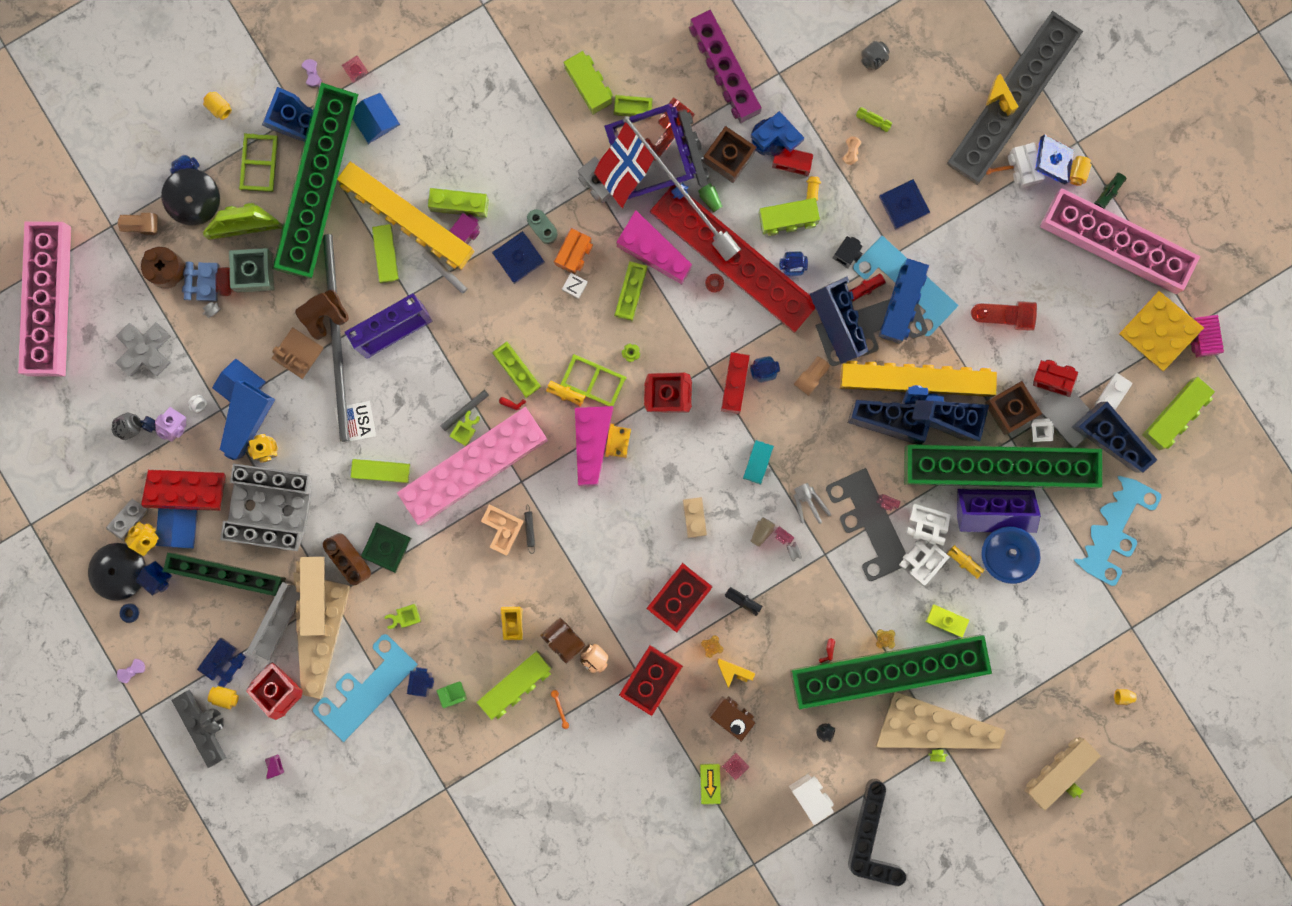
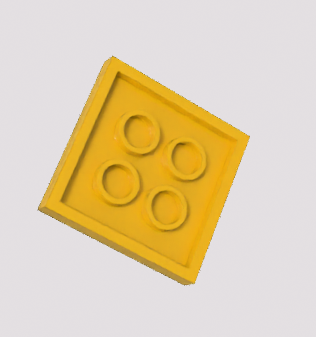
M1158 291L1119 335L1164 372L1204 327L1162 292Z

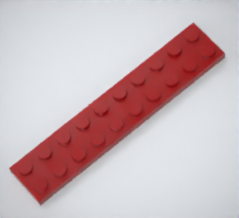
M672 185L650 210V213L795 333L816 309L810 295L690 196L718 233L720 231L723 233L727 231L740 247V251L725 261L712 244L715 234L685 196L681 199H678V197L673 198L674 195L671 190L676 185Z

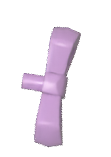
M307 59L302 63V68L307 71L308 75L306 84L310 87H317L322 81L317 75V62Z
M134 659L130 667L119 669L117 671L118 680L128 683L131 677L138 673H143L145 671L144 662L140 659Z

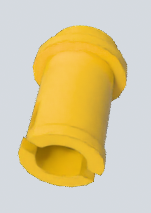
M810 176L806 180L808 184L806 199L816 198V201H818L819 184H821L819 177Z

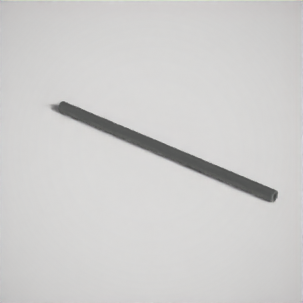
M325 234L323 235L327 291L332 289L337 293L333 235ZM330 318L340 442L349 441L341 332L340 325L335 324Z

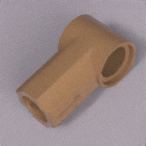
M154 213L120 215L118 218L119 231L157 235L158 215Z
M817 356L809 368L796 380L794 385L809 396L819 384L818 381L824 376L830 365L823 358Z

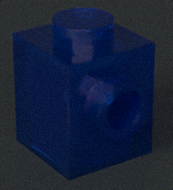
M154 561L142 569L135 581L153 596L159 591L161 593L169 587L170 584L168 582L172 575L163 572V567Z
M416 667V670L410 671L407 694L422 697L429 696V690L433 689L434 686L432 672H427V668Z

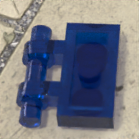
M219 638L197 670L212 681L217 676H220L221 680L217 685L225 687L227 683L233 680L232 676L237 669H241L243 661L247 656L240 652L236 658L233 654L237 648L225 639ZM229 661L232 665L225 672L223 668Z

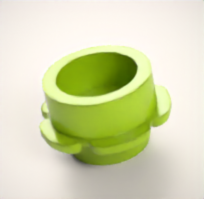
M626 344L624 350H622V357L628 362H634V360H638L640 357V348L636 344Z
M932 750V753L928 754L930 755V761L946 762V756H948L944 754V750Z
M1075 783L1066 790L1074 799L1076 796L1081 798L1080 795L1084 792Z

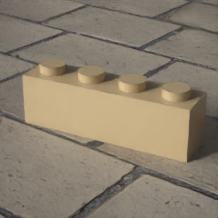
M300 557V561H296V573H300V581H296V592H300V600H296V612H300V620H296V632H300V636L325 635V557Z
M1079 737L1078 739L1074 738L1068 744L1069 747L1064 752H1059L1054 758L1055 761L1051 765H1046L1040 771L1041 775L1038 778H1033L1027 783V788L1024 791L1041 809L1046 810L1101 757L1084 738Z

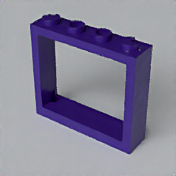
M667 104L631 116L630 122L635 123L667 112L686 175L675 179L681 183L695 178L696 170L694 164L690 163L688 158L690 150L687 144L684 145L682 138L684 137V131L682 126L678 125L676 119L679 118L676 107H673L672 104ZM623 119L604 126L610 147L619 135L617 128L623 127L625 124ZM668 180L637 191L635 188L628 199L675 184L672 180Z
M412 293L345 331V334L353 348L368 359L433 321L424 305ZM412 298L415 303L409 305L407 300Z

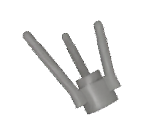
M808 483L794 489L796 494L793 496L796 500L801 523H804L800 500L802 503L808 502L819 524L822 521L811 500L813 497L825 513L831 516L827 507Z

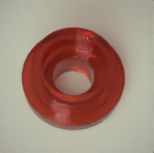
M711 274L706 278L705 286L708 291L717 293L723 289L724 279L719 274ZM714 280L718 282L716 287L711 285V282Z

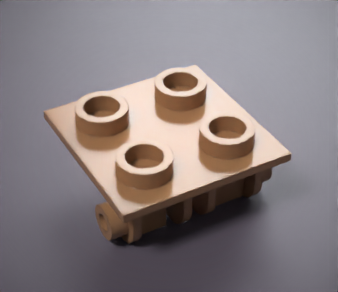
M292 327L281 345L273 349L272 353L274 355L271 359L303 379L324 348Z

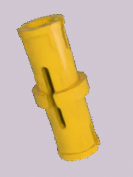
M552 380L546 389V392L561 397V400H568L580 407L586 397L571 390V387H564Z
M953 545L950 548L951 550L947 552V555L960 564L959 567L965 568L978 579L981 576L980 573H983L985 569L975 563L970 555L967 556L956 545Z

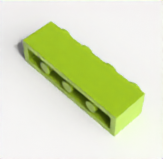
M1199 377L1192 378L1146 429L1142 436L1158 450L1169 449L1175 443L1174 438L1178 434L1184 433L1188 428L1187 423L1190 420H1195L1200 415L1199 410L1202 406L1206 407L1213 400L1211 396L1215 391Z
M537 650L479 699L477 704L491 720L495 717L499 719L506 713L505 708L511 704L513 707L522 700L519 697L524 692L529 694L536 688L535 682L539 679L543 682L550 676L549 670L552 667Z

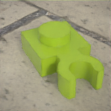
M471 411L465 414L464 423L460 420L458 421L449 436L464 446L468 445L476 432L472 426L480 421L479 416L473 421L470 420Z
M416 604L396 609L398 614L396 616L388 614L384 617L385 619H393V624L387 626L388 629L395 628L398 623L401 624V628L421 622Z

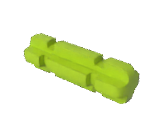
M860 107L856 113L857 118L865 119V122L877 128L881 127V130L888 132L892 126L891 121L883 120V117L871 111L867 112V109Z

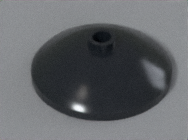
M185 168L172 173L166 179L162 187L161 199L170 217L181 224L194 226L206 223L216 214L220 205V192L217 184L208 174L198 169ZM186 196H191L193 201L187 202Z
M111 543L103 546L93 555L88 567V578L94 591L101 597L114 601L128 599L135 595L143 586L147 573L143 556L124 543ZM112 568L115 569L114 575H111L110 570Z

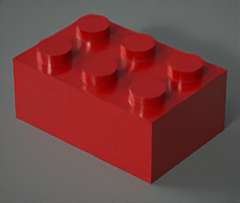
M682 563L646 609L677 633L713 586Z
M649 645L619 693V696L650 716H653L683 665L652 645Z

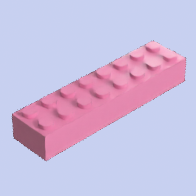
M1062 188L1055 194L1040 225V228L1174 294L1184 291L1200 256Z
M24 222L18 373L25 376H66L71 227L64 222Z
M524 407L398 491L397 494L416 523L422 526L547 442L548 439L528 409Z

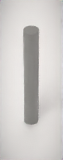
M428 250L422 253V256L462 294L467 291L468 288Z

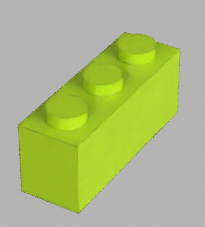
M581 51L565 60L564 68L592 115L612 104L611 97H613V94L608 86L605 87L602 81L604 79L601 73L594 70V62L590 55L586 56L584 51Z
M430 188L428 208L431 212L462 215L464 213L467 216L471 214L474 217L487 218L489 203L487 194Z
M816 198L763 207L758 212L762 234H768V236L777 235L779 231L784 230L788 233L794 232L800 227L811 229L816 227V224L820 221Z

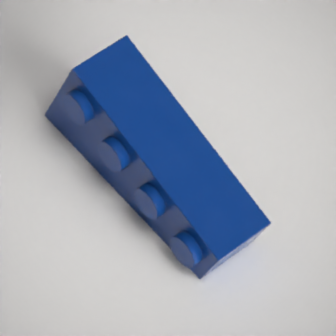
M909 258L901 265L879 333L880 338L901 344L903 340H907L910 333L908 326L915 317L916 311H914V308L920 301V291L926 282L929 265Z

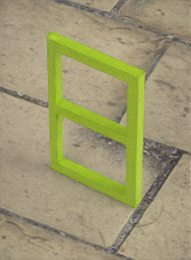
M244 133L239 190L274 191L278 136ZM248 139L273 140L271 161L246 160ZM246 164L271 166L269 187L244 185Z
M573 354L560 385L564 387L569 386L571 390L606 406H614L627 377ZM576 360L597 368L586 392L566 384ZM600 370L621 379L611 403L590 394Z

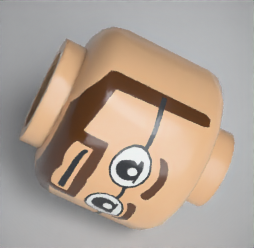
M588 644L580 652V663L589 672H602L608 666L606 663L608 654L599 645Z

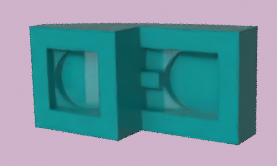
M758 440L755 441L743 479L761 485L774 446Z

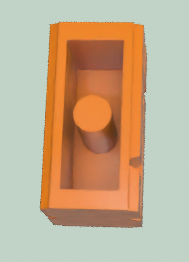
M570 228L554 260V264L573 274H576L577 270L581 271L585 263L583 258L585 254L589 255L593 247L591 237Z

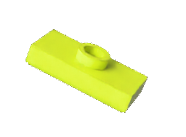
M933 604L926 622L954 635L963 637L969 619Z

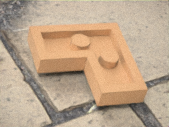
M489 504L481 522L498 530L490 548L508 556L524 521Z

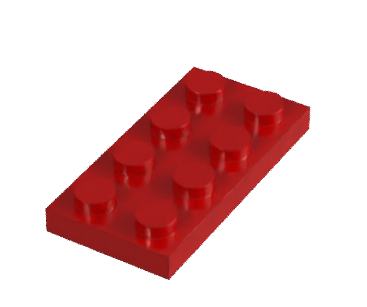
M148 470L141 505L143 508L220 511L226 475L220 472Z

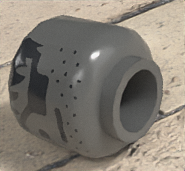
M873 41L862 50L863 59L861 62L867 69L877 70L889 60L890 51L882 41Z
M124 413L113 419L112 433L121 440H128L140 433L142 427L141 420L136 414Z

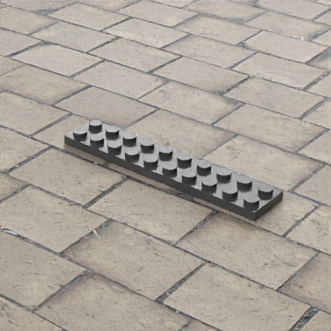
M1052 10L1005 78V82L1019 106L1013 114L1007 116L1006 112L1001 110L999 100L987 105L953 153L947 165L978 185L1075 45L1083 30Z

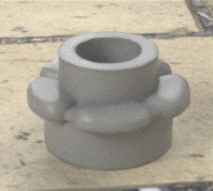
M210 302L203 307L205 311L203 315H206L209 319L221 310L218 303Z

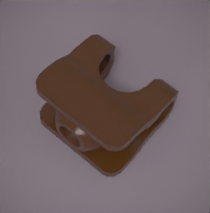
M332 289L312 297L295 311L300 322L316 340L322 339L327 334L323 323L324 316L330 317L337 325H343L349 320L348 314L342 306L337 293Z

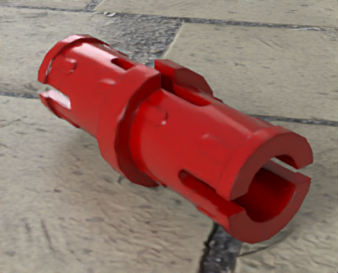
M879 273L867 281L863 280L860 285L849 290V292L853 293L854 297L851 301L854 302L866 294L869 295L876 288L886 284L883 275Z

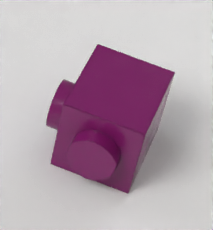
M462 213L449 231L466 244H469L471 240H475L478 237L480 227L477 223L478 220L471 214L467 216Z

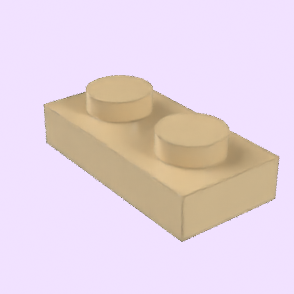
M702 497L683 499L688 538L706 536Z

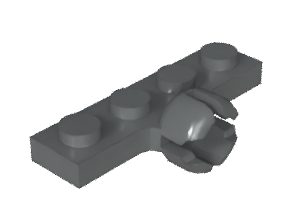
M685 109L678 111L679 121L684 131V137L682 138L684 145L687 144L689 147L690 155H688V158L694 164L697 183L702 187L708 185L707 179H709L708 171L706 168L703 169L701 162L704 161L701 151L702 145L696 131H692L691 124H693V118L691 113H687Z
M190 690L172 699L171 701L207 768L227 758L215 737V733L224 726V718L218 721L214 719L221 715V713L213 708L202 712Z

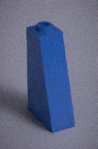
M237 380L234 384L220 450L231 460L243 458L248 446H250L249 440L254 439L275 401L274 398L245 380Z

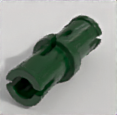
M1117 172L1111 182L1105 185L1102 194L1094 204L1105 209L1111 199L1117 196V191L1127 178Z

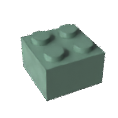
M269 249L229 250L230 288L237 293L274 290L273 253Z

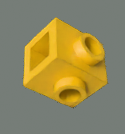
M260 434L254 436L253 440H249L248 452L254 460L264 463L271 461L273 457H277L276 451L278 447L272 437ZM259 445H263V449L261 451Z
M138 521L135 526L130 528L124 541L129 548L145 556L156 545L159 538L153 526L148 523L144 525Z

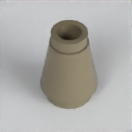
M762 517L761 520H758L750 541L760 547L774 532L775 524Z

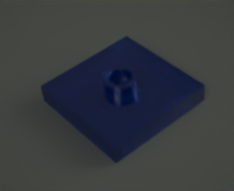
M1044 134L1040 137L1035 170L1064 185L1069 183L1074 149Z
M914 179L879 195L895 230L930 214Z
M523 231L492 252L514 284L545 263Z

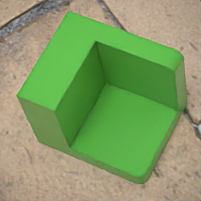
M460 681L436 690L442 708L467 700Z

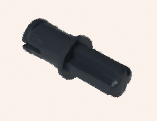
M732 587L728 588L725 593V597L738 604L740 609L743 607L755 616L758 615V612L763 607L748 598L749 595L745 596Z

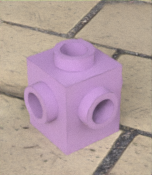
M169 407L155 421L157 435L164 440L168 439L173 442L176 437L179 438L183 434L186 427V417Z

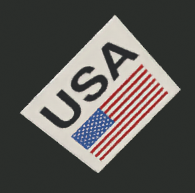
M370 401L347 405L349 441L376 436ZM336 407V408H334V409H335V414H336V419H337V425H338V414H337V407Z

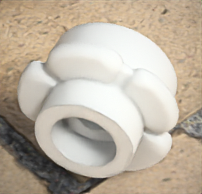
M195 395L189 399L188 408L190 411L193 410L199 413L206 407L207 402L202 395Z

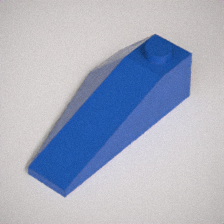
M277 87L262 126L304 142L312 109L304 104L295 94Z

